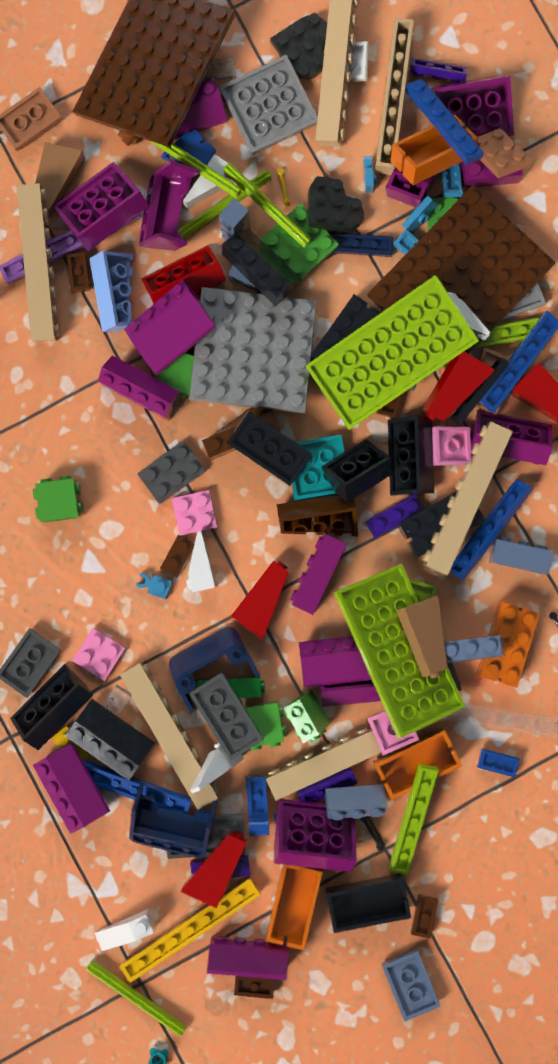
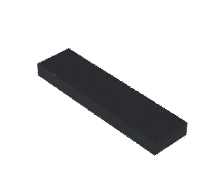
M506 359L496 360L491 366L495 369L493 373L457 408L450 419L454 423H462L510 363Z

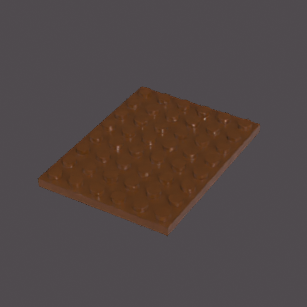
M128 0L73 109V113L76 116L170 148L236 16L234 9L203 0Z
M472 185L378 282L367 296L384 311L436 275L447 293H454L459 299H462L490 332L556 262ZM478 338L479 341L464 352L469 354L482 339Z

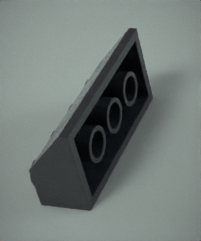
M250 229L234 233L222 244V255L275 306L303 282Z
M415 415L388 420V448L392 466L390 496L434 494L432 419L427 416Z
M64 664L10 719L22 740L39 750L88 702L93 694L87 685Z
M94 699L90 700L65 735L128 781L135 774L155 744L154 741Z

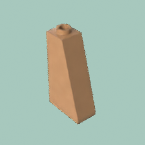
M45 142L35 184L40 183L42 188L46 189L47 201H44V209L47 208L48 216L52 217L56 211L53 206L63 199L83 164L85 156L80 149Z
M434 596L396 611L422 677L430 675L431 679L442 675L441 671L447 669L439 598Z

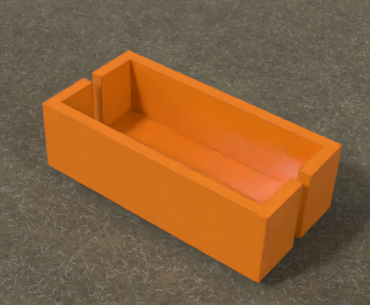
M453 115L477 144L478 137L468 127L465 128V124L456 115ZM432 125L392 145L390 162L400 172L403 171V176L412 185H415L462 162V159Z
M498 601L488 637L498 635L504 637L506 657L481 659L476 675L517 688L540 613Z
M443 728L373 761L391 800L411 791L419 763L437 766L439 768L437 778L462 766Z
M282 865L266 932V941L283 945L284 936H287L288 947L305 949L323 873L322 869Z

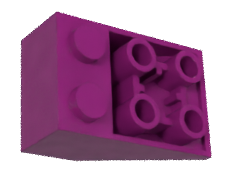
M395 167L386 185L387 197L417 208L428 196L438 174L412 185L403 176V171L400 172Z

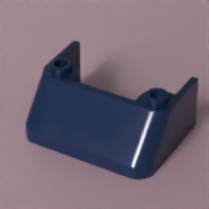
M226 627L173 656L169 661V669L176 687L191 714L197 710L188 694L196 685L192 673L226 654L229 661L233 664H241L248 661L256 678L260 676V672L239 633L233 627Z
M140 783L131 810L130 840L137 844L187 856L204 857L209 843L217 801L213 800L211 811L202 808L195 812V816L157 807V801L152 796L143 795L144 784Z

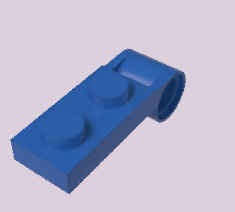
M266 776L246 777L249 836L269 835Z

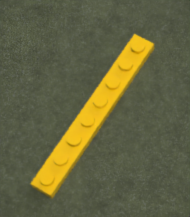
M251 877L247 878L222 896L217 909L207 905L121 963L119 967L131 983L260 896V891Z

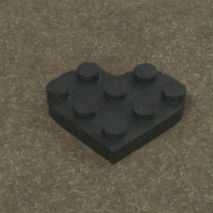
M312 13L300 18L270 38L271 44L280 57L287 55L297 77L312 79L322 72L327 22L319 17L318 14Z
M317 176L308 190L309 227L353 232L364 220L365 214L361 206L362 202L358 198L346 196L341 180Z

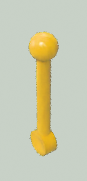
M279 168L277 175L280 177L283 190V204L288 207L291 202L288 199L284 182V169Z

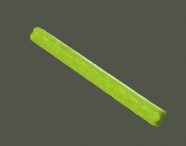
M152 142L186 166L198 169L201 176L233 197L238 198L242 190L239 186L174 143L169 148Z
M231 163L224 167V173L302 247H306L310 243L311 239Z
M265 170L250 180V182L259 189L269 182L272 176ZM243 190L238 198L228 195L177 231L181 233L183 240L218 217L233 198L240 202L248 195Z
M94 960L89 963L86 968L89 973L178 1036L184 1033L186 1025Z

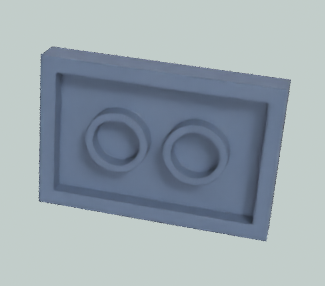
M418 949L381 964L404 1022L441 1007Z

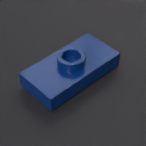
M481 748L477 768L515 778L520 758Z

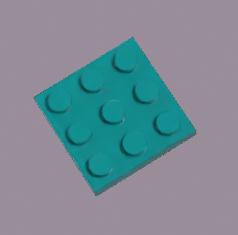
M342 434L296 442L309 451L312 456L292 483L294 501L336 494L321 466L345 452Z

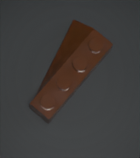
M253 407L248 409L280 431V426L273 410ZM248 410L213 436L202 440L210 461L236 450L227 444L226 441Z
M339 495L277 504L281 534H306L307 532H314L316 535L334 533L335 536H343V533H350L352 536H358L354 499L347 503Z

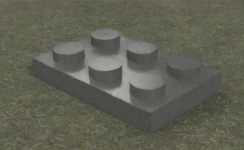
M183 440L137 474L159 505H161L206 471Z
M29 628L1 667L0 679L28 698L62 650L32 628Z

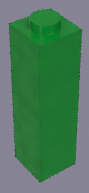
M261 676L257 678H227L239 698L261 697V693L265 692V681H261ZM195 679L196 685L193 690L211 679Z

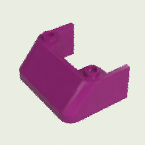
M169 161L152 173L146 195V202L149 207L143 212L139 246L176 251L187 245V241L183 240L177 228L183 196L191 190V178L199 174L198 169Z

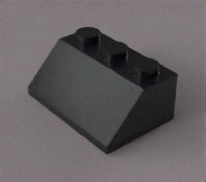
M367 439L321 466L335 493L347 503L392 475L391 457Z

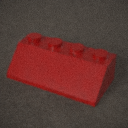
M207 245L141 278L154 304L182 280L196 295H200L202 287L211 288L218 286L226 280L219 261Z

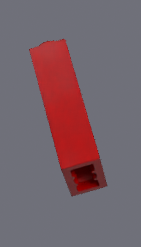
M462 352L449 361L422 410L426 411V416L435 422L437 418L444 421L495 369L468 353Z
M539 363L513 387L509 394L558 423V382Z
M273 561L231 615L261 640L265 635L289 573L286 571L288 567L281 561L277 563Z
M236 830L234 832L229 831L187 879L181 892L217 909L247 843V839L244 838L245 835Z

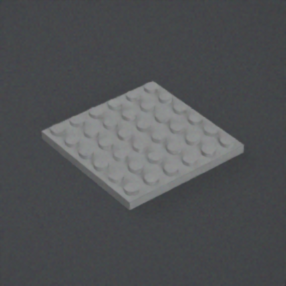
M202 287L200 301L216 327L195 344L189 400L305 413L309 371L305 366L310 363L316 301L286 297L275 306L263 294Z

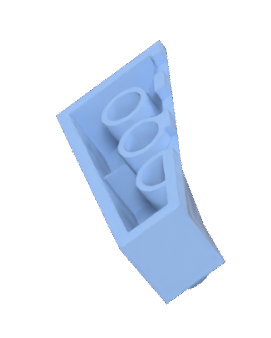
M101 251L89 258L102 332L118 333L131 323L132 303L129 300L130 294H132L130 277L132 276L133 269L130 268V263L133 260V254Z

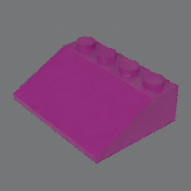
M499 75L431 87V90L450 113L456 115L465 124V128L468 127L477 137L500 128L508 136H514L510 76Z
M114 162L53 206L87 251H90L149 207L140 190Z
M182 280L125 328V331L154 374L158 375L212 331L216 325L196 293Z
M286 799L278 800L274 864L352 871L357 862L354 818H343L341 820L327 819L326 804Z

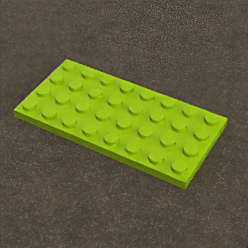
M435 275L308 363L305 367L348 430H350L479 340Z
M402 563L334 592L398 739L465 707L448 666L447 669L441 671L442 675L431 679L430 675L426 677L421 675L396 612L419 602Z

